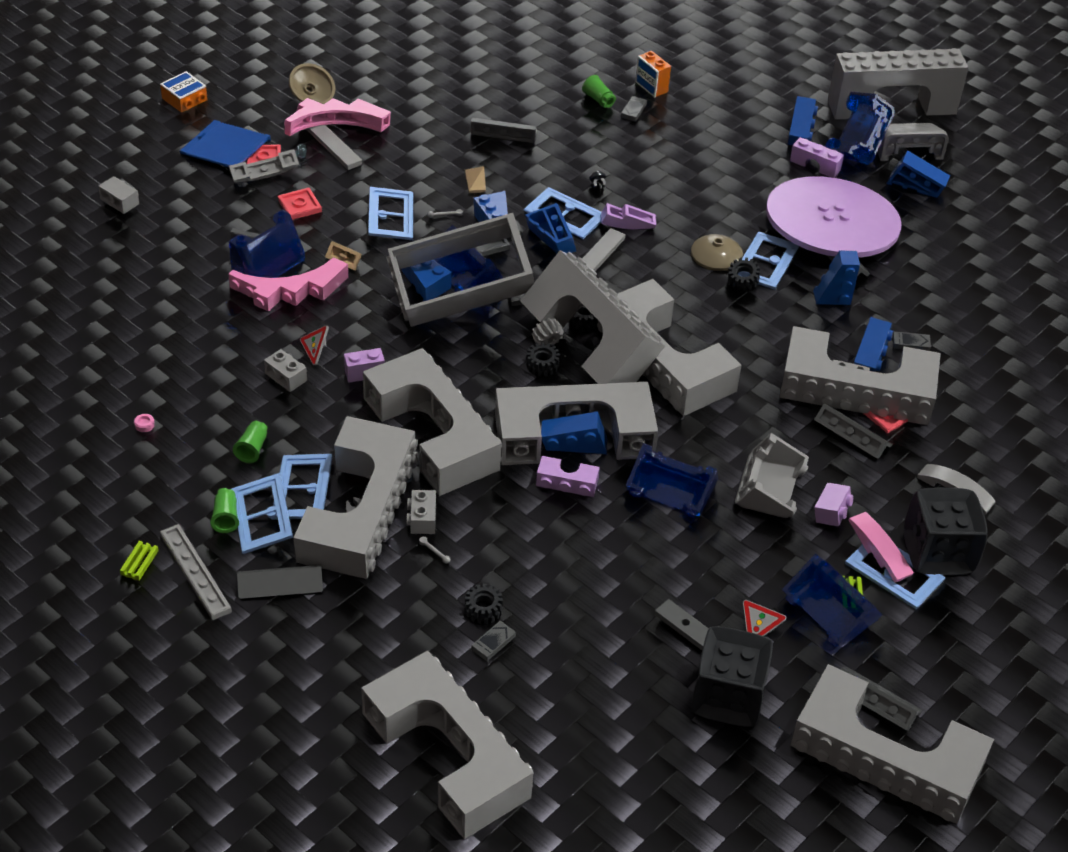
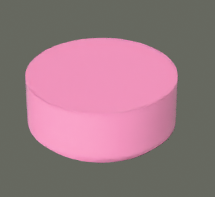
M149 414L138 415L134 420L135 428L139 432H149L155 425L154 418Z

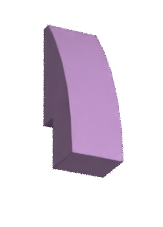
M607 203L601 212V224L622 229H650L656 227V215L627 204L623 208H619Z

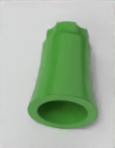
M592 75L584 82L582 86L583 93L593 98L605 108L613 106L616 96L607 88L598 75Z
M256 420L251 422L246 428L244 434L233 446V453L239 460L246 463H253L258 460L261 447L267 436L268 427L266 424Z
M219 489L214 499V509L210 524L215 531L220 533L232 532L239 526L237 499L232 489Z

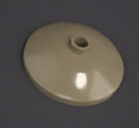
M311 63L300 64L292 70L289 76L290 90L300 102L309 98L325 104L334 97V80L324 68Z
M709 234L698 238L693 243L691 256L703 268L713 271H726L729 269L731 262L733 263L735 259L739 261V258L743 256V251L740 245L732 238L720 234Z

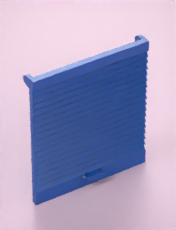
M214 120L184 146L180 153L229 167L230 165L245 162L266 141L270 142L271 138L268 134L256 133L253 130L235 127L234 125Z

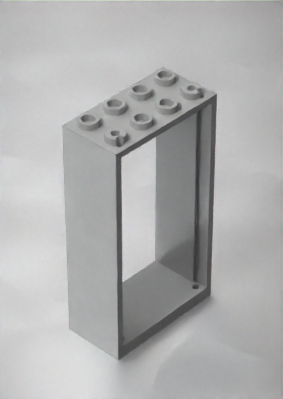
M513 213L389 248L390 256L386 257L405 321L409 320L411 327L525 294L534 284L533 272ZM511 237L522 273L410 305L400 269Z

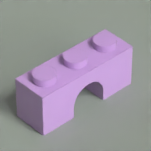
M800 137L793 144L790 161L805 167L811 159H814L820 165L819 173L835 178L841 171L844 154Z
M542 456L537 471L536 486L594 497L600 467L580 463L579 469L576 472L567 473L561 469V459Z

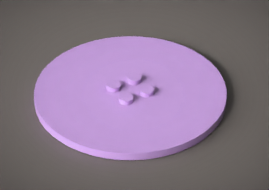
M831 177L792 179L777 186L770 193L767 200V217L772 226L783 237L802 248L823 255L835 257L839 250L857 251L858 257L872 256L884 252L893 246L901 231L900 216L889 201L873 190L847 180Z

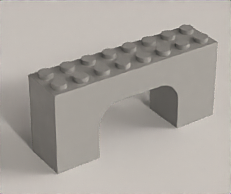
M956 48L837 53L827 101L835 119H851L856 111L867 114L870 97L879 88L921 85L918 98L926 116L957 114L969 67L960 49Z
M560 250L520 301L539 322H542V320L546 321L548 318H555L563 328L581 307L585 306L601 323L603 336L598 347L582 367L598 384L636 382L665 347L660 341L662 338L655 332H651L649 330L651 327L644 321H640L638 319L640 316L635 311L629 310V305L622 299L619 300L617 298L618 294L611 288L608 289L606 287L608 284L603 279L597 278V273L592 268H587L585 266L587 263L582 258H577L571 252L565 253Z
M654 279L618 293L617 298L625 301L629 305L628 309L635 311L640 316L638 319L651 327L649 329L651 332L658 334L657 332L671 326L674 299ZM598 320L597 328L603 333L602 325ZM662 338L660 341L665 347L642 374L673 405L675 410L685 416L737 392L741 364L719 343L696 353L685 354L674 350Z
M793 326L780 398L822 406L826 404L833 408L859 413L871 411L873 414L881 417L894 415L893 418L908 419V422L929 425L936 401L941 353L903 346L897 371L887 374L841 366L830 360L827 355L830 333Z
M423 348L363 371L364 399L382 422L408 411H421L428 414L444 433L420 444V472L439 496L500 470V462L502 461L501 440L492 433L490 426L483 422L480 414L473 410L470 402L464 399L461 391L455 388L451 379L446 377L442 368L436 365L432 356L427 354Z
M648 382L496 388L495 419L497 435L502 442L501 465L540 463L542 420L597 411L604 430L613 438L617 460L655 458L658 427Z
M346 417L334 444L336 470L363 476L370 479L360 504L352 511L336 513L307 506L294 536L296 563L309 566L321 565L322 569L365 579L368 578L370 571L373 572L375 568L376 555L379 556L381 553L382 540L387 538V527L393 523L394 510L399 508L401 493L404 494L406 490V480L411 477L412 465L416 464L418 459V452H416L418 440L415 439V431L354 417Z
M429 651L420 654L361 688L362 714L387 744L415 727L433 726L441 730L466 759L468 764L438 781V808L464 840L531 798L534 774L532 767L528 763H524L516 748L511 747L506 742L503 733L498 732L493 727L490 718L481 713L477 703L468 698L465 689L456 684L452 674L449 671H445L436 656L433 657Z
M828 664L797 719L791 746L800 752H805L817 758L819 761L837 767L840 771L852 774L862 781L869 782L883 791H888L904 801H909L920 806L923 810L930 811L947 821L957 824L986 762L994 739L952 720L942 742L936 749L928 752L912 750L865 728L859 722L857 715L862 707L869 682Z

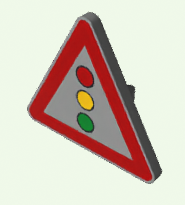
M323 326L300 339L313 365L318 364L323 346L326 347L328 326Z
M748 600L743 601L747 632L765 636L786 621V616Z

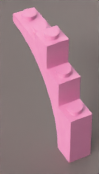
M307 98L298 104L297 111L293 115L285 119V134L291 136L306 128L328 124L355 125L382 132L390 126L391 112L360 99L348 105L336 99H331L327 103L321 104Z
M333 257L327 263L312 271L281 278L256 277L232 270L229 273V284L234 290L254 298V305L270 311L280 300L297 306L309 294L324 301L348 278V264Z

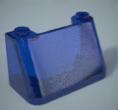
M850 92L846 106L852 112L840 139L830 138L826 142L825 147L844 154V159L868 165L874 160L894 117L895 110L890 103L875 93Z
M282 209L273 216V220L277 225L254 239L245 235H238L229 240L231 269L246 275L276 278L301 263L305 259V252L291 215Z
M452 225V226H451L450 228H448L445 232H448V231H451V230H454V229H457V228H456L454 225ZM475 248L434 259L451 271V284L455 287V292L503 279L496 265L489 258L485 259Z
M643 443L626 484L629 494L637 498L642 496L684 511V514L689 517L695 518L700 516L718 481L717 469L710 466L706 470H703L702 466L696 468L665 457L662 452L656 453L652 451L653 446Z
M816 553L782 589L787 594L785 599L793 606L797 603L827 631L829 635L827 640L835 647L838 645L841 647L845 646L877 622L883 615L834 567Z

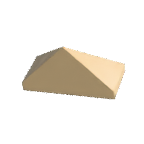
M484 166L465 170L469 193L486 192Z
M331 241L325 257L330 260L334 257L347 263L348 268L356 270L362 254Z

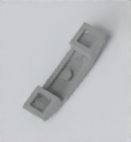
M292 149L278 153L277 157L249 164L242 162L230 165L229 168L234 182H248L284 173L299 166L295 150Z
M926 464L917 475L918 479L933 487L936 483H939L946 488H964L974 491L985 515L995 504L993 497L983 487L969 477L950 468Z

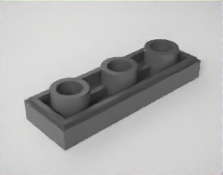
M670 599L655 610V616L700 650L703 649L709 628Z

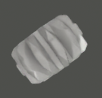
M548 318L546 321L542 320L540 324H536L537 327L533 328V339L539 345L545 343L547 346L549 343L551 346H554L555 343H559V339L563 338V327L555 318Z

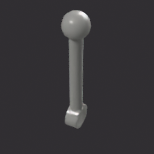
M461 209L436 213L429 211L427 215L429 218L442 215L462 216L463 211Z
M426 537L419 539L420 545H426L441 557L444 563L450 562V557L443 555L428 543Z

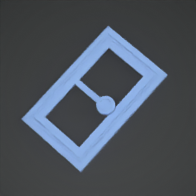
M370 187L368 235L413 240V192ZM379 196L404 199V214L386 212L384 210L378 211ZM387 215L404 217L403 232L378 229V218L383 220L387 218Z
M549 187L524 208V211L527 213L539 210L538 208L546 200L553 197L566 203V210L562 213L563 217L575 208L593 216L582 228L567 223L571 234L582 239L601 223V211Z
M758 232L742 260H745V257H747L748 261H750V259L755 257L777 265L770 279L760 276L758 283L775 290L799 246L790 241ZM763 241L787 248L781 260L776 255L771 256L769 259L757 255L756 252ZM741 271L737 273L741 277H748L751 275L749 272Z
M283 455L280 475L285 499L288 489H307L309 494H315L313 507L324 510L333 455ZM292 465H320L317 484L289 485ZM306 509L288 510L289 519H302ZM276 516L275 518H271V519H272V520H278V517Z
M280 473L232 488L237 499L238 533L242 554L293 538ZM272 487L275 506L247 516L244 496ZM266 514L269 518L278 517L280 532L251 540L248 520Z
M863 544L845 561L846 565L914 609H917L945 580V577L941 574H924L929 579L915 594H912L890 580L892 578L887 569H885L883 575L862 562L868 555ZM898 548L907 563L913 567L909 554Z

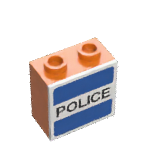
M653 51L639 55L636 83L653 97L667 93L671 66Z
M187 71L160 84L162 99L181 113L207 101L206 85Z

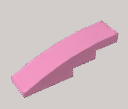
M867 512L849 518V522L867 553H873L881 568L886 567L894 583L910 577L914 573L891 538Z

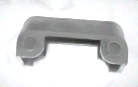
M932 123L880 124L874 128L872 135L880 161H888L889 155L892 153L898 154L899 147H928L929 153H934L935 160H943L948 144L946 131Z
M770 433L748 456L735 498V504L742 508L781 518L792 517L797 510L796 502L790 500L795 481L798 476L806 473L809 457Z

